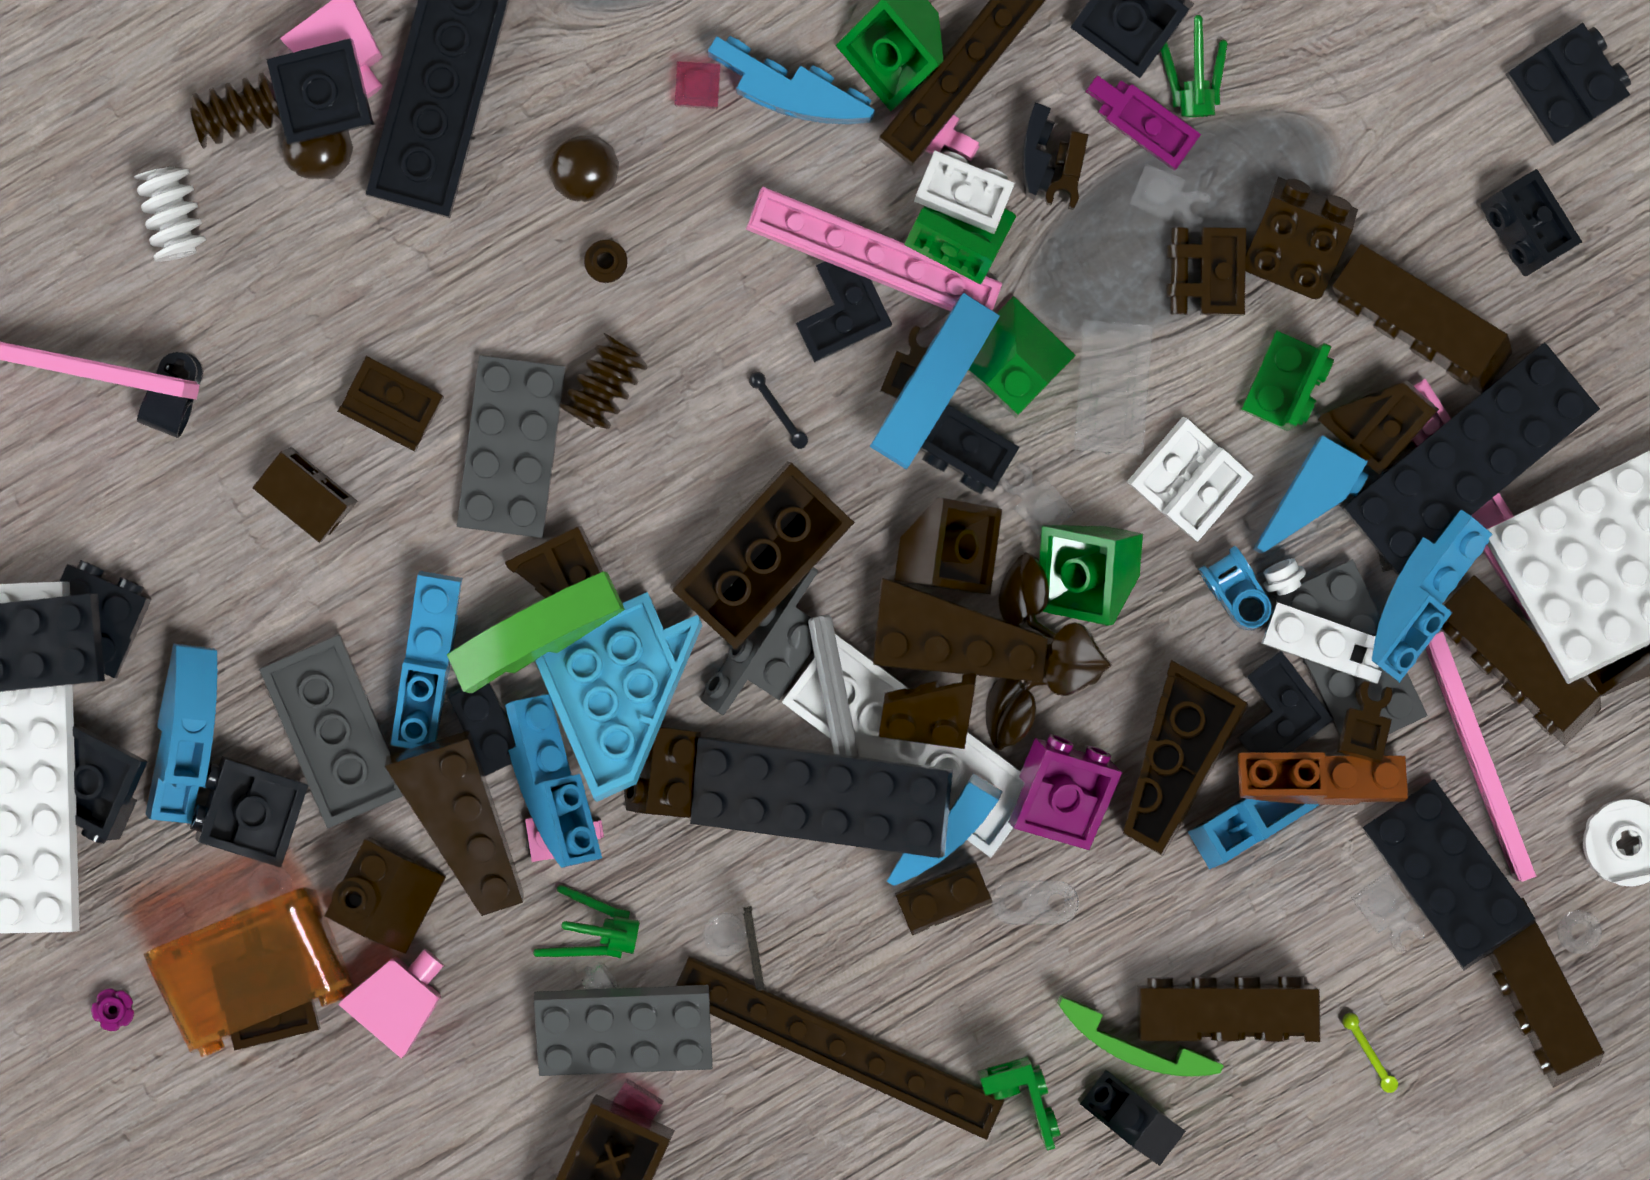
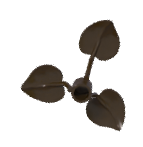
M1027 552L1019 556L1002 583L999 593V609L1004 621L1022 626L1027 620V624L1031 628L1054 639L1052 654L1048 657L1051 663L1046 673L1047 683L1024 681L1022 683V680L1000 678L992 688L986 706V726L991 742L997 750H1002L1007 746L1018 743L1031 729L1036 713L1035 698L1029 691L1031 688L1048 685L1054 694L1068 696L1088 685L1097 683L1102 674L1111 667V663L1102 654L1093 635L1084 625L1069 623L1058 633H1055L1037 621L1035 615L1043 612L1047 606L1049 586L1040 562L1033 554Z

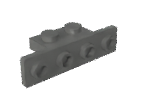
M813 567L736 650L731 646L729 656L718 673H715L706 684L705 693L701 697L703 703L721 715L726 714L747 680L780 700L813 649L808 624L811 617L796 608V605L817 575L818 570Z

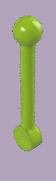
M1354 1013L1345 1014L1342 1024L1346 1029L1352 1031L1381 1078V1088L1387 1093L1396 1091L1398 1088L1397 1079L1392 1075H1388L1358 1026V1016Z

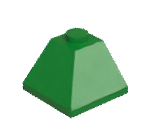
M880 0L836 45L890 112L943 62L939 13L928 0Z
M1013 296L997 313L1000 317L967 372L1017 418L1076 355Z
M1042 526L1039 562L1046 574L1049 586L1048 603L1043 612L1107 626L1114 625L1140 577L1143 533L1108 526Z

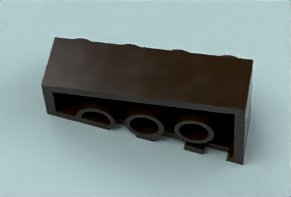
M470 730L387 756L385 768L480 915L484 916L523 903L524 891Z

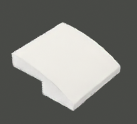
M1182 417L1129 478L1127 483L1187 535L1198 542L1254 476L1228 452L1218 447L1189 419Z

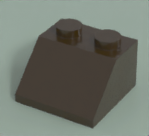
M368 837L364 839L343 880L358 877L368 881L373 886L377 897L373 912L363 920L348 921L336 913L331 902L324 916L365 938L406 954L446 876ZM350 891L346 896V902L350 907L357 908L361 905L362 897L358 892Z

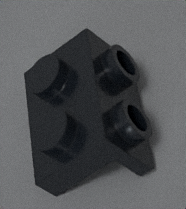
M947 404L920 450L925 452L922 458L924 462L941 472H945L947 467L954 469L963 475L959 481L960 483L982 495L985 488L992 493L994 492L1020 447Z

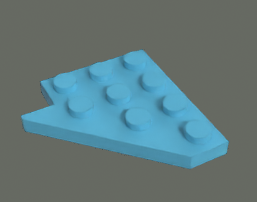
M648 592L622 603L625 608L624 611L559 653L547 652L535 660L596 802L637 784L702 628V622L697 614L664 629Z

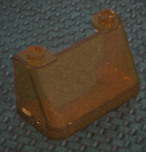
M303 887L290 891L144 953L149 970L190 1053L199 1051L201 1057L208 1056L226 1048L223 1040L238 1031L308 1002L319 1000L321 1006L324 1007L346 997L344 990L354 985L328 920L324 916L325 913L316 890Z

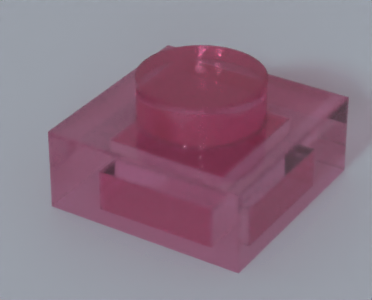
M677 61L675 107L718 109L721 64Z
M628 1078L613 1102L652 1120L664 1102Z

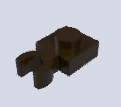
M914 326L909 333L908 345L911 349L909 355L896 351L880 392L897 399L908 379L915 372L929 348L921 347L917 343L916 337L919 334L920 327Z
M1364 681L1359 685L1356 692V699L1360 705V710L1349 708L1346 711L1337 752L1380 763L1383 760L1392 719L1380 716V713L1392 699V688L1385 687L1382 690L1380 700L1373 701L1368 696L1370 682Z

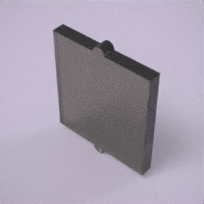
M752 906L743 907L755 987L757 991L766 990Z

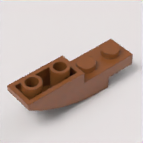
M1325 752L1238 754L1240 798L1320 805H1358L1360 802H1404L1408 799L1405 756H1383V760L1380 763L1354 756H1325Z

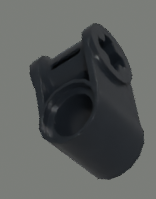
M173 352L162 358L156 374L177 378V375L172 373V368L174 365L181 366L185 361L184 369L190 372L188 379L185 380L195 381L200 385L204 372L202 364L193 355ZM147 391L138 412L137 422L179 438L189 420L194 399Z

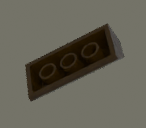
M787 461L669 588L736 650L855 522L794 464Z

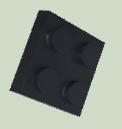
M350 38L266 59L287 145H294L374 125L353 39Z

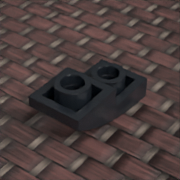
M1036 102L1027 125L1022 159L1026 197L1035 200L1038 190L1047 192L1056 169L1048 166L1052 155L1036 149L1037 144L1047 145L1055 124L1054 121L1047 119L1051 108Z

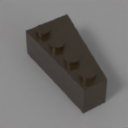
M1360 244L1332 286L1336 297L1339 298L1337 305L1355 317H1359L1362 313L1375 322L1373 327L1392 340L1398 337L1410 346L1409 349L1414 354L1427 362H1435L1444 368L1451 377L1464 385L1471 386L1480 393L1490 387L1513 353L1507 333L1363 244Z
M1475 575L1444 604L1452 614L1443 624L1440 631L1456 646L1462 642L1473 653L1469 657L1471 661L1487 676L1492 673L1503 684L1501 689L1517 705L1523 704L1534 715L1532 717L1533 720L1548 735H1554L1564 746L1601 710V695L1583 677L1567 684L1543 640Z
M882 578L873 665L954 674L974 673L977 674L976 676L1047 683L1046 673L1051 663L1048 657L1052 654L1053 638L912 588L900 582Z
M1173 660L1170 661L1167 678L1123 831L1125 836L1162 857L1248 707V702Z
M1522 897L1521 899L1523 900V902L1525 903V905L1528 907V905H1527V903H1526L1524 897ZM1537 922L1487 955L1490 957L1496 972L1492 973L1494 982L1503 997L1509 996L1515 1009L1512 1012L1513 1018L1522 1035H1528L1534 1051H1532L1534 1059L1542 1074L1547 1075L1553 1088L1600 1065L1605 1052Z
M1259 976L1234 977V984L1218 985L1217 977H1191V985H1173L1172 977L1147 978V985H1137L1138 1038L1141 1041H1202V1037H1211L1213 1041L1246 1040V1037H1254L1255 1040H1265V1042H1283L1284 1040H1289V1036H1304V1042H1320V989L1310 983H1304V976H1278V984H1260Z

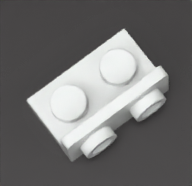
M934 150L914 202L994 234L1015 183L1007 180V176L996 169L984 168L982 170L967 164V160L957 153L945 151L942 154Z

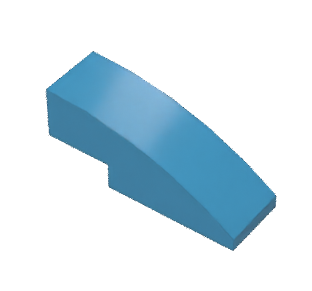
M973 773L952 808H949L945 856L935 858L903 853L887 882L893 886L918 876L945 859L960 847L984 822L999 801L1003 791Z
M1242 798L1188 831V834L1208 868L1212 869L1226 863L1254 844L1267 839L1320 804L1281 803Z

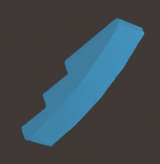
M965 293L959 297L915 372L908 379L869 447L905 469L910 466L1000 315Z

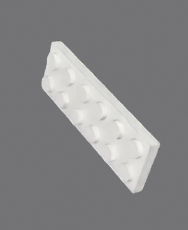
M835 634L859 757L953 769L950 809L973 773L1002 790L1001 797L984 822L967 839L991 858L1013 829L1008 821L1024 785V782L1019 778L1021 772L969 733H967L965 749L878 737L885 693L909 688L878 665H873L870 659ZM814 658L782 703L831 739L816 660Z

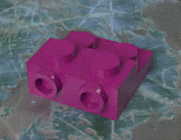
M1050 734L1047 741L1035 738L1019 775L1024 785L1008 823L1014 829L1090 850L1122 771L1110 760L1111 754L1100 748L1087 746L1085 752L1072 749L1074 744L1071 741L1054 734Z

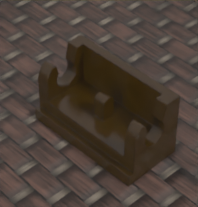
M292 447L280 451L253 486L257 493L319 543L327 535L330 536L358 502Z

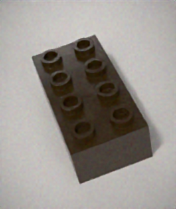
M596 1094L590 1103L556 1180H652L675 1130Z

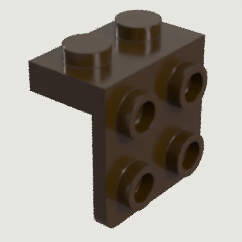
M1278 176L1272 189L1267 209L1247 251L1246 272L1311 299H1320L1328 286L1353 231L1358 209L1352 207L1342 197L1336 195L1325 196L1311 190L1309 185L1300 180H1286Z

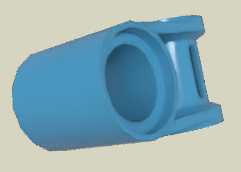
M1234 545L1229 549L1230 554L1208 568L1203 565L1198 571L1235 625L1243 630H1255L1260 628L1269 619L1271 603L1256 580V576L1247 560ZM1231 568H1235V571H1233L1226 577L1219 579L1220 575L1224 574ZM1246 598L1257 600L1262 607V615L1255 622L1244 620L1239 613L1240 602Z

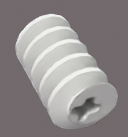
M166 167L134 176L135 179L146 180L145 183L137 188L138 194L144 197H152L145 201L141 208L144 213L155 214L145 222L147 229L159 231L149 239L152 246L163 247L162 250L153 256L156 262L170 261L197 253L195 247L206 241L205 236L192 235L191 230L202 224L201 219L188 218L187 213L198 207L197 203L183 200V196L194 190L193 186L179 183L181 178L190 173L189 169Z

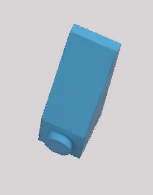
M1323 435L1318 437L1253 550L1260 554L1266 552L1344 501L1349 494L1356 497L1368 478V474L1363 472L1368 461Z

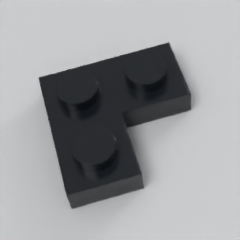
M826 261L816 265L834 305L796 323L814 363L892 327L893 324L871 279Z
M1279 651L1246 676L1271 712L1237 738L1248 753H1291L1334 719L1284 653Z
M491 682L474 693L462 691L449 697L463 730H470L484 775L487 776L511 765L512 762L508 750L516 747L510 723Z

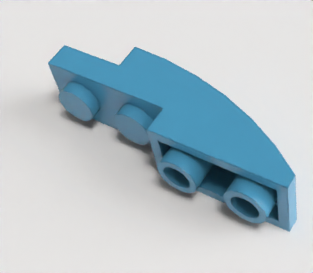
M716 36L708 50V55L711 59L742 76L741 81L736 87L737 94L757 105L783 115L826 124L870 123L874 117L875 110L869 107L871 103L870 98L849 87L847 92L842 91L832 85L834 77L814 65L811 66L810 70L799 66L794 77L790 80L785 77L788 73L787 69L771 59L766 58L764 63H761L749 56L751 48L734 37L729 36L724 41Z
M1463 510L1459 511L1435 544L1423 537L1406 562L1387 599L1374 641L1372 661L1398 682L1414 666L1418 657L1452 614L1443 605V602L1456 588L1458 582L1477 557L1484 551V548L1489 543V538L1493 535Z
M419 571L417 575L406 656L402 665L391 745L411 749L437 740L451 665L447 654L453 651L458 622L457 612L463 578Z
M173 643L157 727L162 733L145 813L150 820L191 824L198 789L206 785L217 699L218 669L217 650L215 648Z
M550 694L516 700L506 704L505 707L516 747L508 750L527 808L550 853L561 868L602 859L580 774L571 775Z

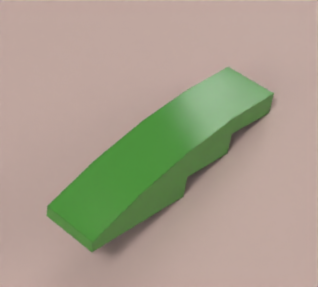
M603 571L523 609L447 654V657L463 692L474 693L503 673H516L547 652L559 653L624 611L625 608L608 572Z

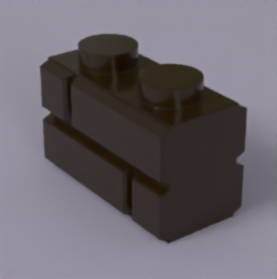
M975 860L895 893L912 935L927 930L930 926H937L993 903Z

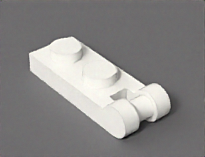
M1278 602L1275 603L1261 644L1378 684L1382 671L1378 670L1379 666L1372 661L1376 636ZM1355 645L1367 648L1362 664L1350 660Z

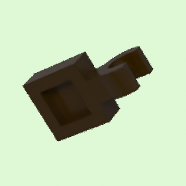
M1071 131L1068 142L1060 140L1055 166L1063 167L1060 180L1052 183L1047 189L1045 195L1046 205H1052L1054 194L1059 190H1063L1070 196L1068 209L1074 210L1079 200L1078 183L1089 134Z

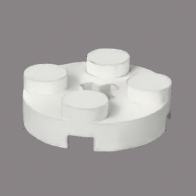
M1632 799L1615 800L1603 805L1595 814L1588 818L1583 835L1584 854L1590 867L1601 879L1621 886H1638L1650 881V805ZM1628 830L1630 836H1637L1639 839V844L1632 847L1633 853L1630 855H1626L1624 849H1617L1616 841L1621 839V832Z

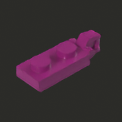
M1097 75L1085 91L1102 104L1097 113L1104 117L1107 123L1174 171L1201 136L1198 131L1133 84L1129 86L1120 80L1117 86L1113 87Z

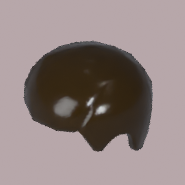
M349 131L294 145H287L284 135L281 149L284 162L298 176L307 179H333L349 165L353 145Z
M576 136L568 139L555 150L552 155L549 174L555 189L564 197L577 202H588L597 199L615 185L619 162L613 148L601 138Z

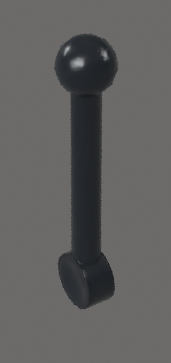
M761 372L752 373L749 377L750 385L755 389H759L792 436V446L797 449L805 448L808 443L807 435L796 429L766 386L765 375Z

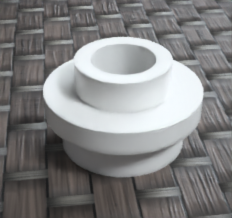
M1294 558L1280 561L1263 572L1266 578L1264 587L1267 592L1276 591L1278 595L1293 592L1302 585L1300 580L1306 575L1304 567L1298 566Z

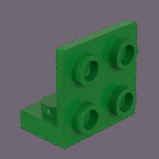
M924 206L904 245L981 285L1016 215L1004 209L997 229L993 234Z
M1275 331L1241 407V411L1285 431L1293 429L1297 424L1301 426L1303 422L1306 423L1317 400L1310 396L1315 385L1319 386L1321 382H1325L1334 363V359L1328 357L1332 346L1323 343L1315 348L1280 331Z
M1026 1056L978 1070L985 1096L993 1094L995 1100L1021 1093L1019 1086L1026 1084L1044 1146L1047 1151L1056 1149L1053 1138L1061 1135L1052 1107L1044 1108L1041 1096L1048 1094V1089L1039 1064L1032 1066Z

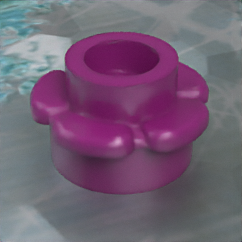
M105 989L97 995V1001L92 1004V1017L95 1021L101 1023L102 1029L117 1031L121 1026L125 1027L133 1020V1000L123 990ZM110 1006H115L117 1008V1012L115 1014H111L109 1012Z

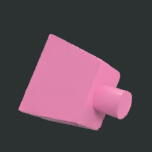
M331 0L280 38L292 53L351 38L354 41L367 98H370L382 88V84L370 67L383 56L355 0Z
M426 949L420 953L410 966H407L398 957H394L339 1003V1006L402 1059L411 1049L442 997L429 983L444 967V964Z

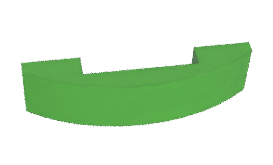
M1062 995L1058 999L1057 1003L1064 1014L1081 1033L1101 1049L1129 1064L1161 1074L1189 1077L1220 1074L1224 1065L1221 1062L1181 1045L1174 1061L1105 1033L1097 1029L1103 1016L1100 1011Z

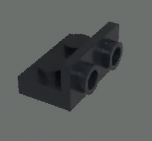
M1538 169L1500 190L1480 204L1481 209L1486 215L1487 222L1496 231L1509 252L1510 259L1525 277L1582 243L1581 238Z

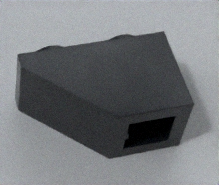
M1107 1070L1104 1071L1080 1103L1081 1106L1134 1149L1159 1166L1186 1132L1158 1108Z

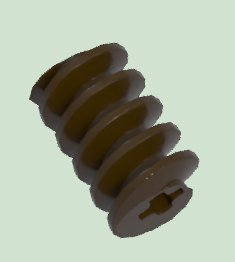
M263 72L259 73L258 87L256 88L252 86L247 78H243L242 92L237 93L230 83L225 84L224 98H221L214 88L209 89L208 103H204L197 93L192 94V108H190L198 140L203 149L207 146L208 134L216 144H221L223 142L224 129L233 139H237L240 136V124L244 126L248 133L253 134L256 132L257 119L267 129L273 126V114L281 121L273 85Z
M606 333L604 335L612 345L610 347L596 345L595 347L602 361L591 359L586 361V365L593 375L578 374L576 377L584 388L583 391L569 389L567 392L575 404L572 406L561 403L558 406L594 429L595 427L605 429L611 427L604 413L619 414L620 409L613 401L614 397L628 400L629 394L622 384H638L639 381L631 371L632 368L641 370L648 368V365L639 354Z

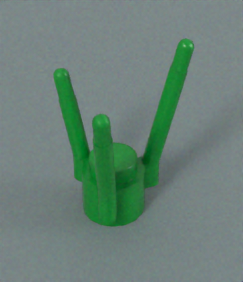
M1201 15L1194 17V81L1184 82V90H1181L1167 42L1160 51L1172 91L1173 107L1181 108V117L1215 116V106L1220 105V87L1226 59L1227 41L1221 40L1219 42L1210 89V81L1204 80L1203 18Z
M560 884L557 886V892L613 917V919L605 918L603 927L569 921L562 922L561 927L564 930L600 936V944L608 946L537 948L533 951L535 957L612 956L621 958L622 952L634 953L640 920L630 919V911L614 908Z

